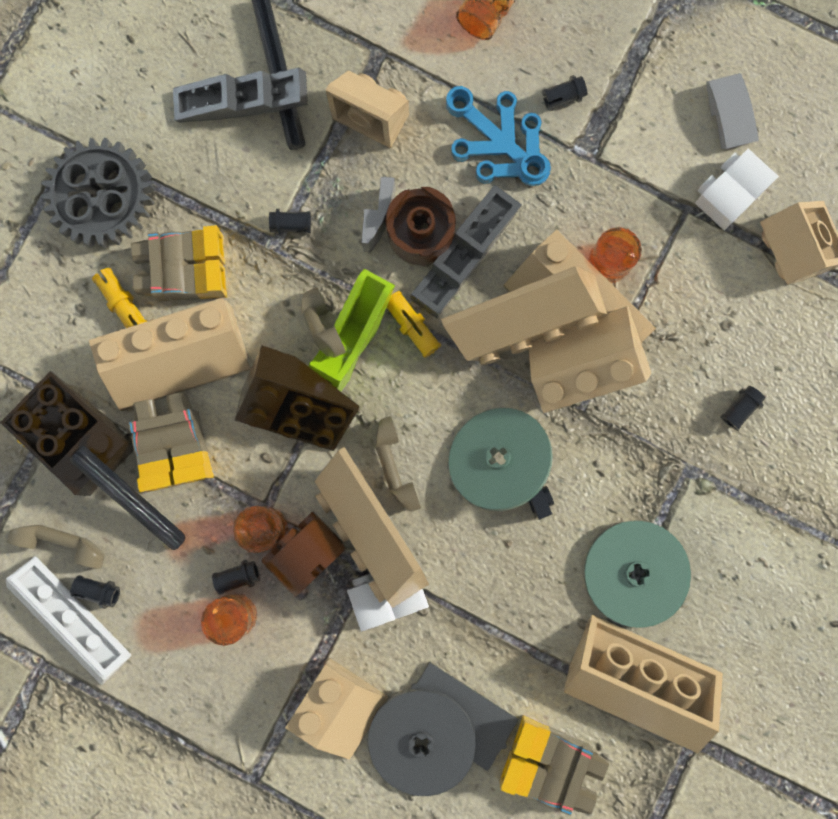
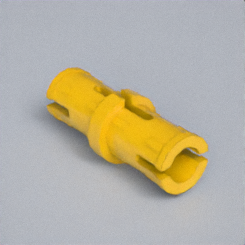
M111 268L100 270L108 281L107 283L98 273L92 277L93 283L97 285L108 301L106 306L112 313L115 312L125 328L135 326L133 320H135L137 325L147 322L134 305V297L129 291L123 289Z
M401 291L392 294L386 308L401 326L400 332L404 336L408 335L423 354L422 356L427 358L441 347V343L437 341L424 324L425 318L421 313L417 314L403 297Z

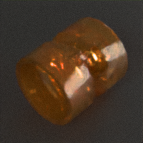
M464 0L456 12V19L461 27L472 36L481 40H490L501 25L502 17L508 14L516 0Z
M621 227L610 228L602 233L589 253L588 261L610 283L619 282L629 274L639 261L642 252L640 240L629 229Z
M252 506L239 513L234 521L233 533L236 542L241 548L248 552L259 553L279 546L277 543L287 534L288 527L283 514L274 507Z
M232 593L217 598L208 604L202 613V631L207 639L214 644L223 646L234 644L249 634L256 625L258 616L256 606L244 594Z

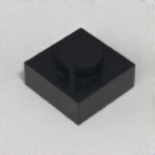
M543 486L539 493L528 501L536 520L552 515L550 506L554 505V501L548 487Z

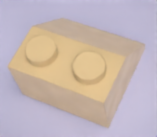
M349 70L332 81L325 90L333 120L389 148L392 147L409 116V100L400 91L393 88L387 90L377 85L370 76L363 73L357 75Z
M824 201L797 202L760 221L763 228V241L769 249H772L777 260L775 262L776 271L780 278L786 281L787 285L802 282L838 268V232Z
M329 658L285 728L318 750L350 760L369 730L375 714L382 704L387 701L388 696Z

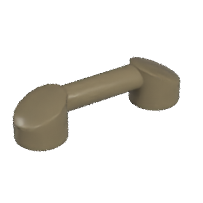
M315 287L305 292L301 301L302 313L316 346L331 358L347 353L335 326L325 330L319 316L327 313L328 309L318 288Z
M389 416L379 421L376 433V450L389 491L404 508L412 512L421 509L413 482L402 485L390 445L398 443L399 439L392 418Z
M29 525L12 529L6 541L9 544L28 549H35L38 539L76 550L73 559L74 563L95 569H101L105 558L103 552L87 538L43 525Z

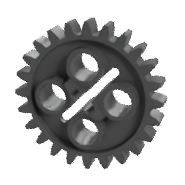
M92 137L89 139L88 147H84L78 140L76 141L77 151L75 152L65 147L64 153L66 158L64 160L56 156L53 158L58 165L57 169L46 168V171L52 176V180H45L41 183L50 190V192L41 195V198L49 203V205L43 208L44 212L49 216H53L49 222L56 228H60L59 232L66 238L71 236L70 239L78 245L84 241V244L89 248H93L96 240L103 248H107L108 239L120 245L121 234H125L130 239L133 238L130 228L134 226L142 229L143 227L138 221L139 217H150L144 206L154 205V201L146 195L155 191L151 183L147 182L152 178V175L147 169L143 170L146 164L141 158H136L137 155L131 148L125 151V147L119 141L112 146V143L107 138H104L99 146ZM119 170V174L115 179L108 180L110 173ZM81 174H85L84 180L78 184H75V180L77 179V177ZM122 202L120 210L111 213L112 206ZM84 206H88L87 212L83 216L77 217L79 210Z

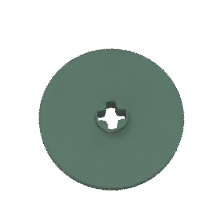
M495 408L484 411L470 419L454 438L449 453V472L452 482L458 492L477 507L491 511L517 508L536 496L546 483L552 467L553 454L551 443L540 423L523 411L512 408ZM498 452L504 455L506 460L502 465L497 463L494 455Z
M626 521L606 529L593 542L585 560L584 580L592 602L601 613L621 625L643 628L660 624L679 610L689 592L691 569L683 546L668 530L646 521ZM635 564L646 571V575L640 577V583H637L636 579L629 578V572L634 571Z

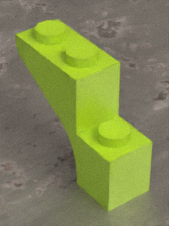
M363 269L356 279L334 324L347 353L331 358L319 350L308 365L340 391L349 382L358 357L376 335L395 287L394 284L366 269Z

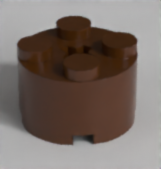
M431 187L407 189L399 193L392 200L387 210L386 228L390 246L395 254L405 262L423 267L432 265L440 255L447 251L454 239L456 218L450 200L442 192ZM424 223L427 224V229H415V224L417 226H422Z
M314 511L298 525L301 529L300 532L293 528L277 543L282 548L281 550L276 546L261 560L265 567L295 597L347 549L338 536Z

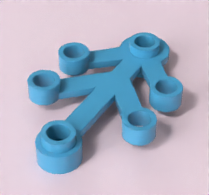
M456 86L448 92L446 97L448 112L455 117H464L490 141L457 139L451 147L453 159L458 162H464L470 156L507 155L515 163L494 164L488 160L480 162L476 168L477 180L483 184H488L495 178L519 177L528 186L543 184L550 175L551 166L549 160L540 153L539 131L542 124L541 118L535 113H528L522 118L520 128L522 133L526 135L525 152L515 143L514 110L517 98L512 92L504 91L497 97L496 109L500 113L501 118L500 130L473 106L472 92L466 87ZM508 99L512 102V105L504 107L501 101ZM457 101H462L465 107L458 109L453 104ZM527 121H533L536 123L537 127L534 129L527 128L525 123ZM459 146H464L467 152L461 155L455 149ZM535 166L539 169V173L532 175L528 172L527 168ZM489 168L492 174L486 177L481 175L480 170Z

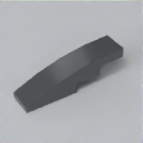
M298 67L271 75L264 71H258L236 78L223 74L173 88L174 121L195 122L247 117L307 106L306 71Z
M494 185L456 231L450 247L436 259L432 269L411 293L410 299L437 319L501 236L522 204Z

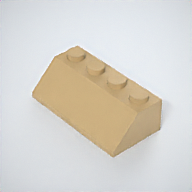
M557 229L527 257L503 286L508 292L577 266L594 274L607 313L626 306L629 307L641 343L656 329Z
M574 266L445 317L441 321L467 361H480L481 365H487L500 360L499 354L511 350L512 354L531 349V342L542 338L544 342L559 339L565 336L564 330L577 326L578 330L592 327L599 323L598 317L607 315L594 274Z
M224 297L89 340L98 374L119 411L133 408V403L151 399L158 400L171 394L180 393L251 370L233 308Z
M345 447L341 448L314 481L320 490V493L315 495L326 514L331 510L333 511L338 521L332 525L343 542L350 539L356 549L350 555L360 571L363 572L368 569L374 581L369 583V586L378 601L381 603L386 599L390 606L394 608L428 586L429 583L420 565Z
M592 614L570 663L564 693L693 752L699 753L719 732L723 673Z

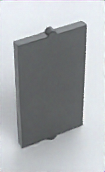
M429 662L417 684L413 683L411 689H430L441 692L455 700L464 709L471 720L475 732L476 748L473 762L488 771L501 749L507 748L506 741L519 719Z

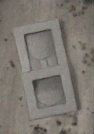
M741 73L707 81L711 116L716 115L721 149L759 141L751 100Z
M381 177L378 210L364 209L361 242L364 252L371 253L386 229L387 210L395 198V178Z

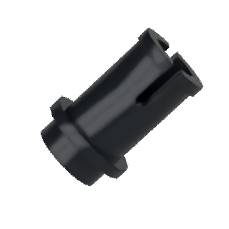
M574 75L570 76L569 81L542 90V95L546 96L543 98L544 103L549 111L575 100L579 103L588 94L583 77L576 78Z
M276 208V212H269L270 232H276L277 236H280L281 232L311 233V211L280 212V208Z
M750 385L746 389L742 388L739 390L740 396L725 414L721 416V419L727 425L739 431L743 423L757 408H763L764 404L762 402L766 399L759 390Z
M243 560L239 566L213 573L212 581L217 594L222 595L225 592L246 585L250 588L254 587L255 582L260 581V573L254 561L248 562Z
M78 575L72 583L70 593L73 598L98 603L100 608L106 609L116 605L120 595V587L115 586L113 581L103 583Z

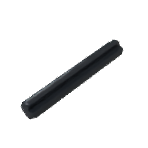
M81 446L70 456V462L171 550H176L183 544L186 539L184 533L85 446Z

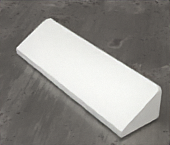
M36 556L6 578L7 588L101 685L131 657V654L77 598L71 597L70 591Z

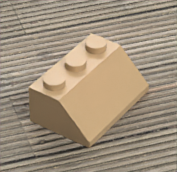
M628 306L598 317L599 323L592 327L578 330L577 326L564 330L565 336L559 339L544 342L542 338L531 342L532 348L529 349L531 381L543 413L635 386L648 380L652 372Z

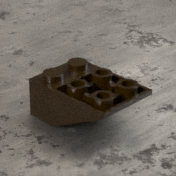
M261 345L241 390L234 421L334 451L357 414L359 405L296 356Z
M49 371L0 422L74 495L91 496L98 488L94 482L70 462V456L76 449L85 446L113 472L134 451L132 439L52 371Z

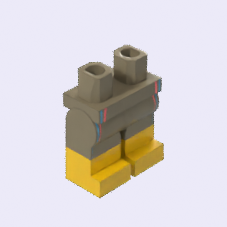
M217 225L204 226L203 230L172 231L161 234L158 232L148 233V240L131 243L133 262L136 264L150 263V273L134 274L133 289L136 294L154 296L160 302L227 298L226 275L223 266L225 264L223 234Z
M180 392L165 396L169 414L158 416L155 400L151 399L133 403L135 421L129 422L128 425L130 433H132V444L136 454L140 477L137 478L139 492H151L178 486L179 484L214 478L200 424L199 411L192 410L186 393Z
M523 715L512 743L513 751L510 750L499 779L500 790L514 796L516 793L538 801L571 816L573 810L592 814L597 794L590 789L582 787L585 775L603 781L609 767L607 759L594 752L589 743L577 740Z

